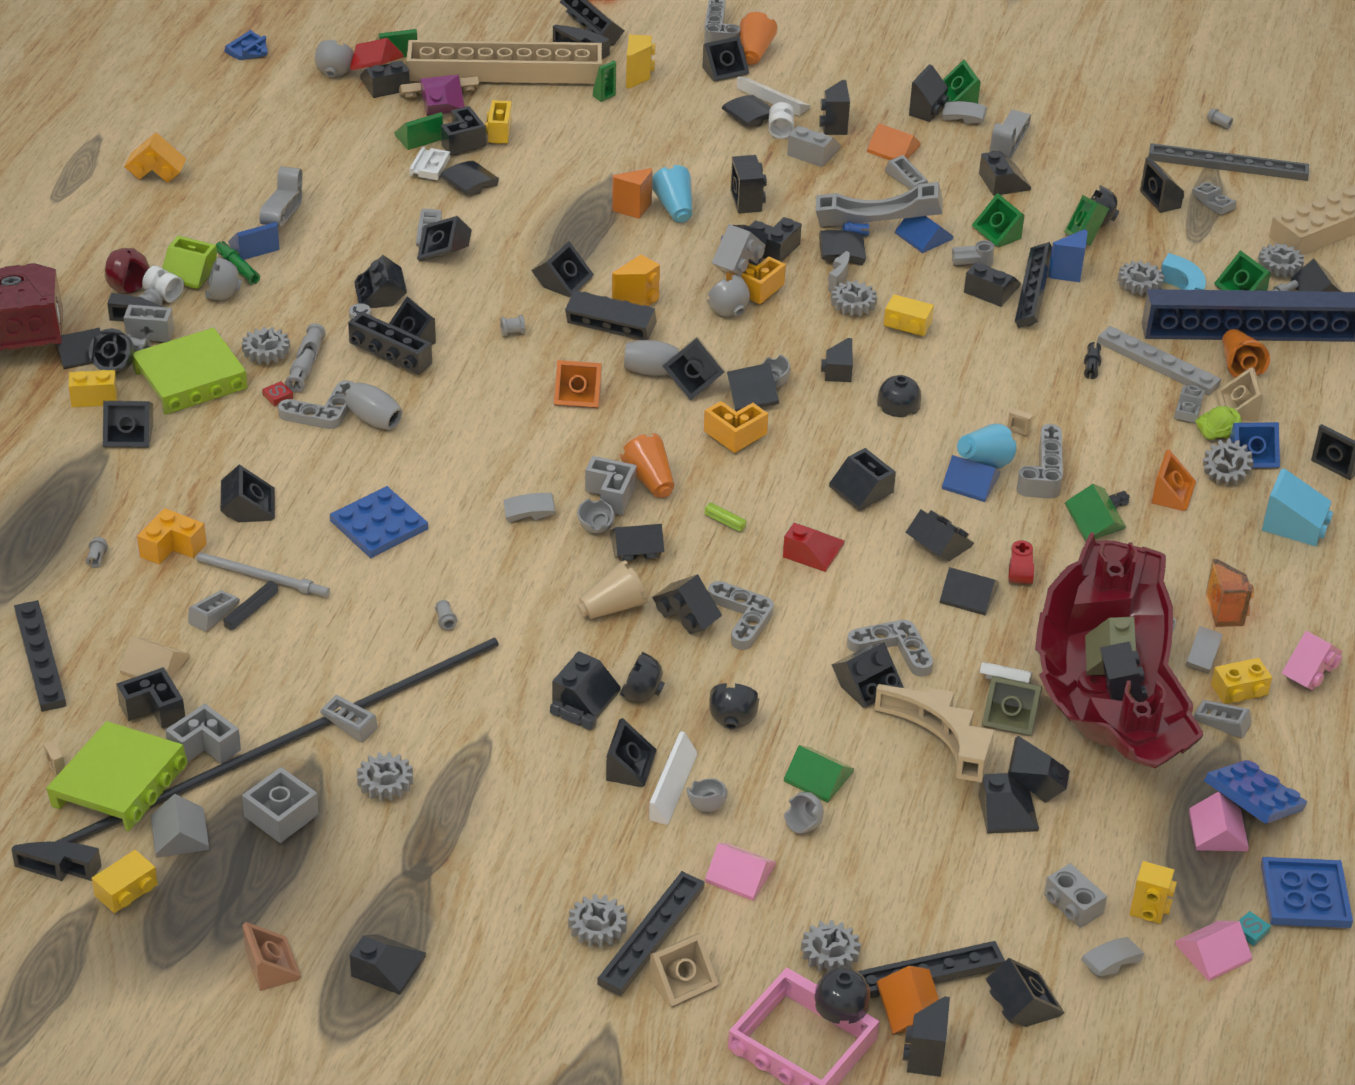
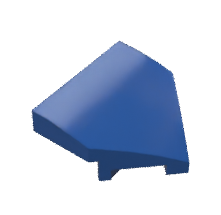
M249 30L227 44L224 52L238 60L266 56L268 53L266 36L260 37L252 30Z

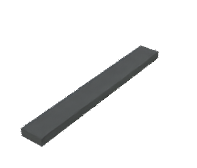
M1150 143L1148 157L1153 161L1308 181L1309 164L1153 143Z

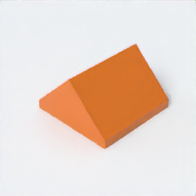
M878 123L867 152L888 160L901 155L908 159L920 147L921 142L914 135Z
M652 168L612 175V210L614 212L638 219L642 217L652 204Z
M557 360L554 405L599 408L602 363Z
M1170 449L1165 452L1156 478L1152 504L1185 511L1188 508L1196 480Z
M907 966L876 982L892 1035L906 1032L907 1026L913 1025L914 1014L939 1000L930 970L926 968Z

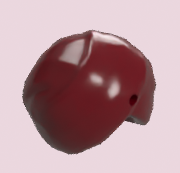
M120 248L112 251L105 265V279L108 285L120 293H132L143 287V277L150 268L147 258L135 248Z

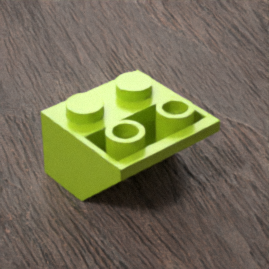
M177 236L167 248L162 268L182 278L184 286L199 289L210 276L214 261L216 262V245Z

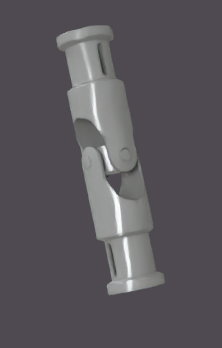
M310 324L307 327V335L302 339L296 355L297 359L290 368V376L286 378L285 385L294 393L303 391L305 387L304 381L310 375L312 364L315 362L321 347V340L326 335L325 328L320 324Z

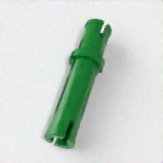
M225 241L216 243L217 253L223 259L232 262L237 267L239 274L249 284L253 285V283L259 282L260 274L240 257L237 250L231 249Z

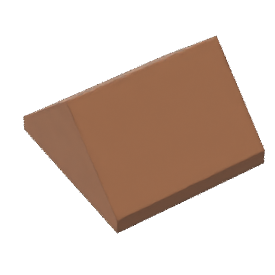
M248 922L242 925L245 952L260 991L298 981L301 978L286 936Z

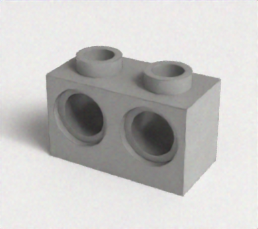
M1071 863L1047 877L1044 891L1047 900L1057 906L1078 927L1082 928L1104 914L1107 895Z

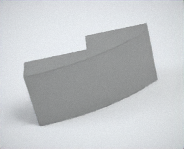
M946 102L942 116L944 121L963 118L965 124H976L984 122L987 107L972 102Z
M1210 182L1202 183L1200 186L1192 189V193L1205 206L1222 215L1236 209V201L1221 195V188Z
M846 251L834 260V270L828 276V291H833V287H838L840 282L845 283L848 276L850 252Z
M1183 385L1174 419L1196 423L1195 420L1198 418L1205 390L1195 385Z
M532 493L503 500L506 519L509 523L528 516H532L535 521L556 514L552 493Z
M1199 626L1186 666L1209 674L1223 634Z
M1128 937L1109 941L1084 954L1081 960L1090 968L1092 973L1097 976L1118 974L1123 964L1141 962L1145 953Z

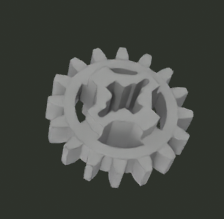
M1275 243V246L1268 244L1267 248L1262 247V250L1259 251L1258 263L1271 272V274L1275 273L1276 277L1283 276L1287 278V274L1294 276L1295 273L1303 268L1304 255H1300V250L1295 251L1294 246L1287 247L1285 243L1283 245Z
M1141 260L1136 263L1131 261L1130 265L1124 263V267H1120L1117 281H1120L1119 286H1124L1125 291L1132 290L1131 294L1139 292V295L1142 296L1145 293L1147 294V289H1162L1164 281L1163 271L1157 270V265L1150 266V262L1143 264Z
M856 280L854 282L846 281V284L840 282L839 286H834L833 291H831V305L835 306L836 311L842 310V314L848 312L850 316L854 314L862 316V312L869 314L870 310L875 309V305H877V292L872 290V286L866 287L865 282L862 284H858Z
M263 327L261 331L254 329V333L248 332L247 337L242 338V352H244L245 358H250L251 362L257 360L258 364L262 362L269 364L273 360L277 363L278 358L284 359L285 354H289L290 339L287 333L282 334L281 329L274 331V327L270 329Z
M1230 438L1227 439V443L1218 440V446L1211 444V451H1205V458H1203L1204 472L1209 474L1210 481L1216 478L1217 485L1221 484L1222 481L1225 482L1226 487L1229 486L1230 482L1238 485V479L1246 481V474L1251 475V467H1253L1252 452H1247V445L1240 447L1239 440L1234 444L1231 443Z
M379 752L377 758L368 756V762H361V768L357 769L358 787H361L362 794L369 792L370 799L378 796L379 801H382L384 797H388L392 801L393 795H397L400 798L403 796L402 790L409 792L410 785L413 784V767L409 766L408 759L401 761L400 754L392 757L391 752H388L386 756H382Z
M593 894L592 900L583 897L582 904L575 902L574 909L569 910L568 928L571 929L572 937L578 936L579 943L585 940L588 941V947H591L593 943H598L599 948H602L603 942L613 945V938L621 940L622 933L626 932L627 913H624V906H617V899L607 901V895H604L602 899H598L597 895Z
M833 920L829 921V925L819 921L818 928L811 925L809 932L803 933V940L801 942L802 958L804 960L809 959V967L817 965L818 972H821L823 969L830 971L833 968L844 966L852 968L853 962H858L861 943H858L859 936L852 935V927L844 929L843 922L836 926Z

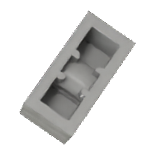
M128 305L124 316L126 335L130 334L134 338L142 340L148 338L150 341H170L174 331L172 308Z

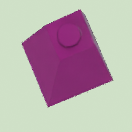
M459 74L420 79L426 116L440 112L448 114L451 113V110L465 107Z

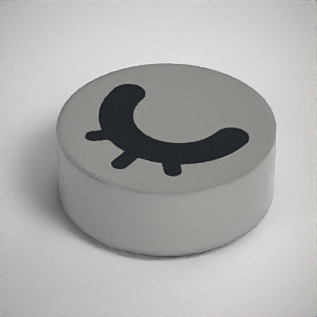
M366 304L352 305L349 309V317L352 320L360 312L371 315V308Z

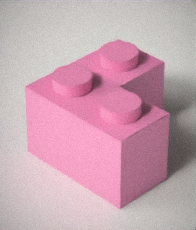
M1305 631L1281 674L1313 691L1315 687L1322 683L1324 670L1331 672L1333 668L1336 669L1340 665L1343 651Z

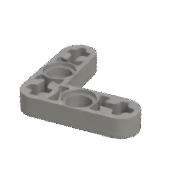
M346 380L339 382L325 406L292 399L283 400L278 404L279 417L285 421L335 429L341 425L349 411V407L345 403V396L350 387L355 383ZM342 403L344 405L335 406L334 404ZM306 413H315L314 415H304Z
M715 581L711 583L708 587V592L716 605L743 614L732 630V646L739 650L749 649L772 617L773 601L768 597L726 582ZM742 598L745 599L746 602H736L735 599ZM748 621H756V622H758V624H757V625H749V624H747V622H748Z
M897 620L858 628L848 633L847 647L853 652H857L872 644L885 642L886 647L898 646L910 671L914 675L920 677L927 676L932 671L933 658L915 625L908 620ZM884 634L887 637L881 639L877 638L875 635ZM907 646H916L919 649L909 650Z

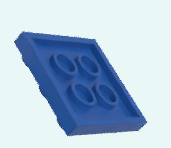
M388 486L330 513V521L369 558L428 530V522Z
M1249 760L1208 772L1204 779V782L1265 824L1303 811L1307 804V801L1300 797L1299 792L1285 787L1277 777L1266 774L1259 769L1255 762Z
M1262 857L1261 869L1271 925L1352 927L1353 918L1341 860Z

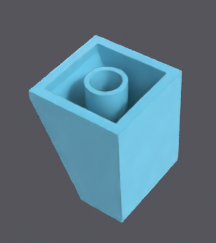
M1281 468L1269 497L1262 531L1317 546L1319 538L1324 539L1328 525H1330L1333 511H1330L1332 501L1288 470Z

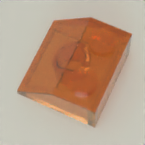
M1213 559L1205 595L1215 626H1244L1246 616L1250 615L1249 603L1250 599L1254 597V587L1249 583L1247 574L1218 559Z

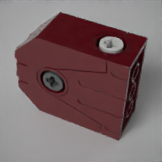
M36 263L0 268V351L2 349L11 350L25 348L26 346L34 347L50 343H62L63 306L56 269Z

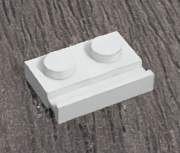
M422 147L410 167V175L418 174V177L438 180L441 172H443L450 160V151L433 148L425 150V147Z
M987 662L981 663L980 673L986 674L985 678L991 679L994 676L1023 683L1031 682L1032 672Z

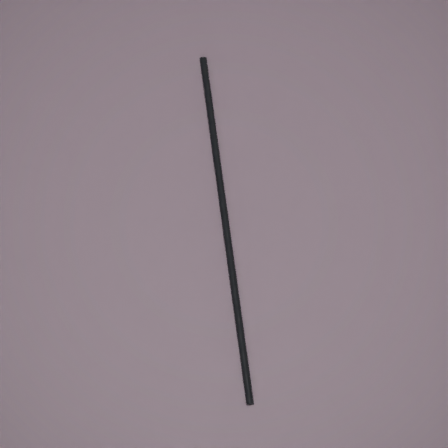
M495 637L364 697L353 704L365 709L498 647L499 643ZM321 717L166 789L150 808L167 801L174 794L180 795L333 724V722L326 717ZM110 815L54 842L77 843L122 822L123 819Z

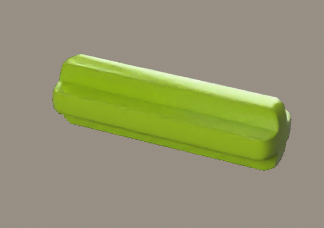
M709 503L705 507V515L738 532H742L746 528L747 521L744 518L714 503Z

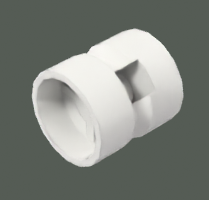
M785 102L776 103L769 110L768 130L777 139L788 138L789 134L794 130V109Z
M159 266L149 268L142 281L144 290L148 288L155 289L162 299L169 303L179 298L184 287L182 278Z

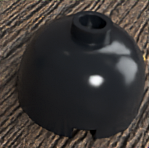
M1099 185V190L1096 189L1090 199L1109 208L1100 226L1103 227L1110 220L1115 221L1119 210H1117L1118 200L1116 195L1109 189Z
M114 328L100 331L101 334L91 340L89 346L90 360L99 370H115V374L128 369L133 363L135 346L130 337L121 330Z
M904 375L891 376L879 387L877 405L882 407V411L885 414L893 417H906V414L911 412L915 414L921 406V390L917 382L910 377Z
M642 651L631 669L626 681L627 683L623 685L619 696L635 703L646 702L654 694L659 696L665 683L661 681L663 670L658 660Z
M727 683L716 685L710 691L709 710L712 717L727 729L735 730L738 727L749 724L756 717L760 699L758 698L757 691L751 687L736 683L735 688H726Z
M846 967L833 968L826 972L817 983L814 998L816 1002L815 1007L824 1019L832 1023L839 1024L840 1021L849 1020V1024L864 1018L869 1011L871 993L868 982L858 971Z

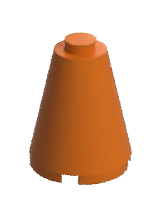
M750 12L740 22V40L746 62L750 65L757 64L778 30L776 21L773 18L770 20L767 18V14L762 12Z
M1236 329L1229 330L1224 334L1222 343L1228 371L1234 378L1251 367L1255 369L1257 376L1266 372L1270 364V354L1264 344Z
M652 433L653 436L647 437L646 434L637 436L625 445L624 454H620L621 461L637 465L636 477L655 497L664 498L669 496L674 489V481L662 438L656 433Z

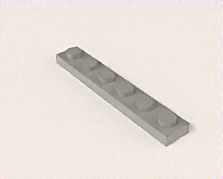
M1109 326L1098 336L1097 343L1184 385L1198 386L1200 389L1205 390L1204 394L1207 396L1220 386L1221 378L1116 328Z

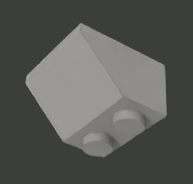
M797 126L788 136L787 155L823 167L841 148V144L833 137L827 136L824 133H818L806 127Z

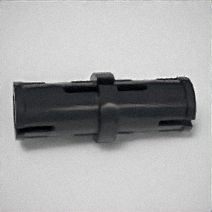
M1091 342L1087 346V354L1084 358V376L1089 379V373H1091V379H1095L1098 376V367L1101 365L1102 359L1100 356L1101 345L1099 343L1096 344V348H1094L1095 342Z

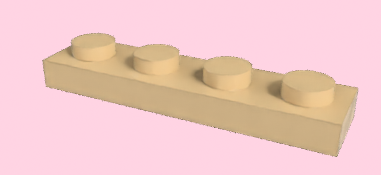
M478 76L459 78L463 92H472L479 85ZM421 84L400 85V96H405L406 99L417 97V95L422 94Z

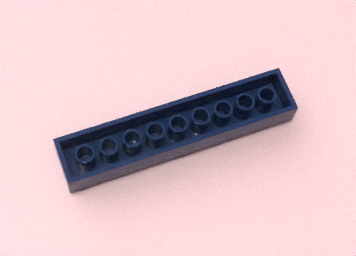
M1147 289L1141 324L1145 339L1222 340L1226 332L1236 329L1257 341L1355 342V292Z

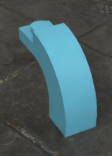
M1168 253L1161 267L1162 274L1164 275L1163 282L1174 285L1181 290H1205L1206 279L1200 268L1183 257Z

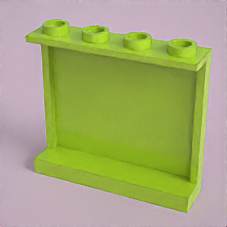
M214 327L136 351L133 355L134 372L137 375L143 374L162 402L164 415L248 388L246 370Z
M106 721L46 787L51 807L61 809L67 801L123 819L125 830L129 832L188 764L184 746L174 741Z

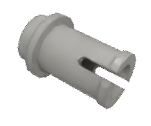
M1211 109L1207 115L1210 123L1214 122L1225 127V129H1229L1233 123V118L1220 113L1219 109Z
M96 537L89 543L90 551L86 558L87 565L90 564L92 559L90 565L92 568L101 566L103 555L108 550L106 540Z
M447 600L437 602L435 610L439 617V626L445 630L453 629L456 626L457 617L452 613L450 603Z

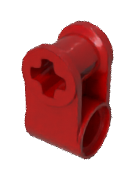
M1024 540L1015 541L1011 548L1008 582L1033 584V546Z

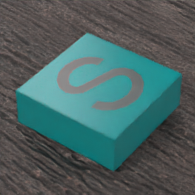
M1251 911L1239 920L1246 941L1253 946L1270 932L1271 925Z

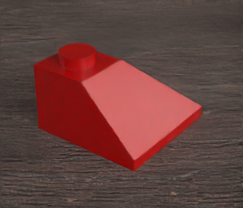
M793 523L784 536L783 558L826 572L843 547L845 540L804 525Z

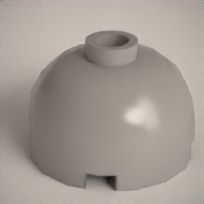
M325 40L318 44L315 52V63L318 70L326 76L340 77L351 69L350 65L354 52L344 43L341 46L335 40Z
M216 257V262L214 261L208 279L207 284L210 287L209 290L205 291V298L224 301L229 299L234 291L239 292L242 280L238 279L239 272L232 262Z
M733 275L731 276L733 279L728 282L726 279H723L709 291L708 296L710 299H707V303L718 315L732 317L739 316L745 312L750 301V290L741 276Z

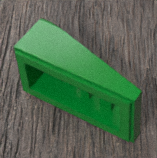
M614 60L600 66L598 69L592 96L600 102L616 95V61Z

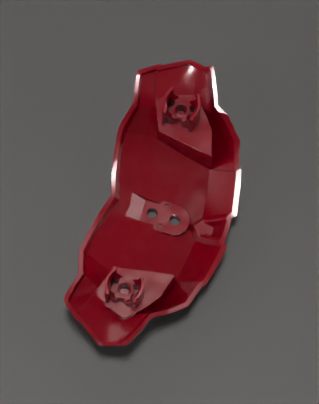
M1092 532L1085 542L1078 561L1068 565L1048 588L1043 612H1040L1036 634L1035 650L1040 654L1043 671L1039 676L1054 704L1086 738L1095 744L1114 747L1128 760L1140 765L1158 768L1180 752L1181 754L1185 753L1203 737V731L1192 715L1194 704L1168 665L1172 646L1173 605L1164 583L1166 555L1147 547L1134 546L1132 542L1126 544L1112 540L1098 541L1095 540L1094 532ZM1134 617L1136 650L1140 660V665H1137V667L1142 666L1145 681L1141 685H1145L1148 699L1144 700V702H1137L1131 696V681H1126L1123 701L1110 699L1105 675H1087L1085 635L1108 618Z

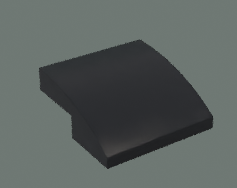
M754 95L735 98L722 106V110L746 126H761L763 119H769V110L771 106Z
M466 161L453 165L440 174L441 178L465 195L480 194L482 186H497L499 181L497 176L475 161Z
M845 230L820 231L821 259L833 263L837 257L848 251L850 252L849 261L859 265L864 264L866 254L863 234Z
M770 363L727 371L736 412L751 403L756 404L760 408L779 404Z

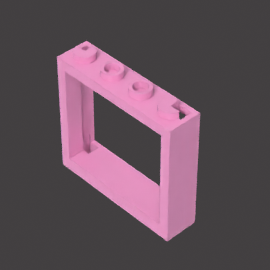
M786 967L729 1030L728 1049L735 1055L752 1062L758 1069L767 1071L777 1077L786 1085H838L877 1040L879 1020L866 1014L864 1018L855 1023L849 1024V1020L840 1021L839 1024L833 1023L857 1037V1040L826 1076L820 1080L749 1037L785 996L821 1016L815 1007L816 1002L814 998L817 985Z

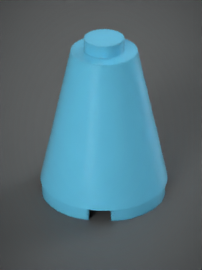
M673 165L674 168L671 169L664 167L653 175L652 190L675 222H686L692 216L691 175L684 166Z
M990 424L962 436L958 440L957 450L963 458L1000 469L1013 460L1016 453V441L1013 440L1010 434L1012 433L1011 430L1005 425Z

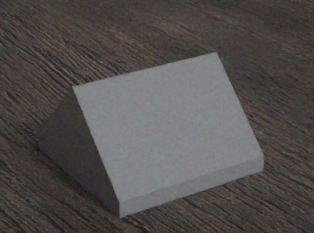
M174 794L151 815L156 858L209 850L203 807Z

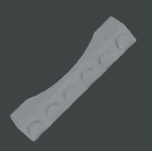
M939 182L918 184L904 194L881 200L854 199L838 193L817 195L815 211L820 227L843 225L847 221H851V223H864L930 216L943 213V197Z

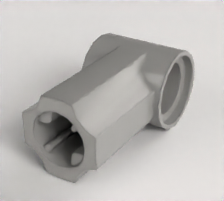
M982 240L977 242L975 246L952 248L953 266L972 265L975 262L985 264L988 267L993 265L994 244L990 241Z

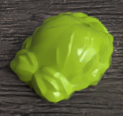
M1217 406L1199 416L1195 422L1203 437L1213 441L1221 437L1226 440L1230 438L1233 423H1242L1240 414L1234 408Z

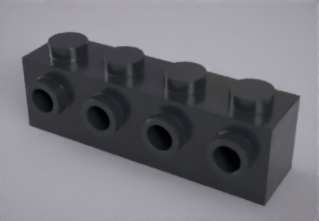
M589 0L560 1L567 8L566 13L573 18L577 17L576 21L585 27L587 25L586 29L588 31L609 38L610 44L613 46L625 31Z
M576 290L573 291L565 308L567 323L639 340H649L657 322L655 308Z
M360 312L348 322L350 344L418 375L432 365L431 342L364 312Z

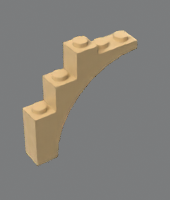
M878 684L875 711L905 718L933 732L949 746L954 754L957 763L956 778L982 783L992 752L994 730L972 726L973 710L953 707L954 692L929 688L928 692Z

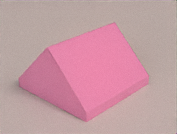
M1218 791L1189 808L1196 850L1248 851L1249 847L1241 809L1225 795Z
M718 843L705 882L754 901L774 869L776 861L729 843Z
M1216 921L1175 942V945L1208 981L1252 961V955L1240 921Z

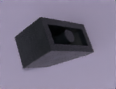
M847 338L826 350V359H821V372H825V381L851 382L853 349L852 338Z

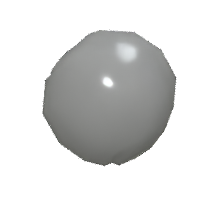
M778 355L776 359L767 357L761 363L771 364L776 388L788 382L791 368L786 357L783 355Z
M586 499L578 507L577 515L580 524L587 532H606L614 524L615 513L612 506L602 499L598 501Z
M717 779L693 781L691 789L689 787L686 789L692 807L701 812L710 813L716 811L724 804L728 795L724 783Z
M800 792L788 801L791 806L784 813V818L787 826L794 833L804 834L819 827L824 814L823 805L819 798L810 792Z

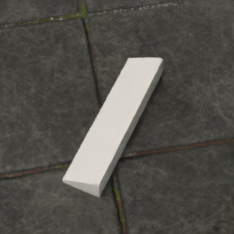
M737 77L738 90L754 95L772 105L779 102L790 104L794 109V114L797 116L802 115L811 108V105L752 79Z
M681 731L650 800V821L665 825L669 824L697 757V751L685 732Z

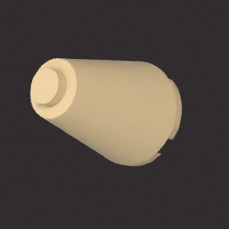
M624 560L617 564L579 598L580 603L577 604V607L583 617L587 616L589 619H594L647 603V597L642 599L641 593L645 590L632 567L629 569L625 567L628 563Z

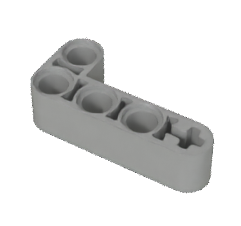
M726 0L708 1L704 43L740 36V27L738 25L724 24Z
M1011 110L1003 124L996 123L992 132L990 152L1001 151L1011 160L1029 128L1031 114Z
M280 166L277 177V190L261 207L260 224L266 225L277 222V225L282 227L298 209L302 201V169Z
M1046 424L1041 429L1039 467L1024 466L1019 470L1017 492L1022 496L1056 498L1059 496L1063 477L1062 431L1059 426Z

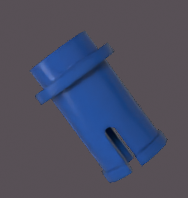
M851 221L843 223L842 230L863 234V236L869 235V231L861 230L869 229V223H851Z

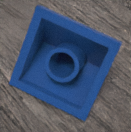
M927 216L904 218L895 230V234L921 253L951 241L954 237Z
M277 222L238 232L228 241L229 246L237 250L240 257L244 260L278 251L280 248Z
M1084 229L1053 242L1048 272L1050 279L1080 282L1087 230Z
M1279 422L1233 423L1230 436L1231 443L1234 444L1239 440L1240 447L1247 445V452H1252L1253 467L1251 468L1280 467Z
M952 455L942 489L985 502L1000 476V471L994 467Z

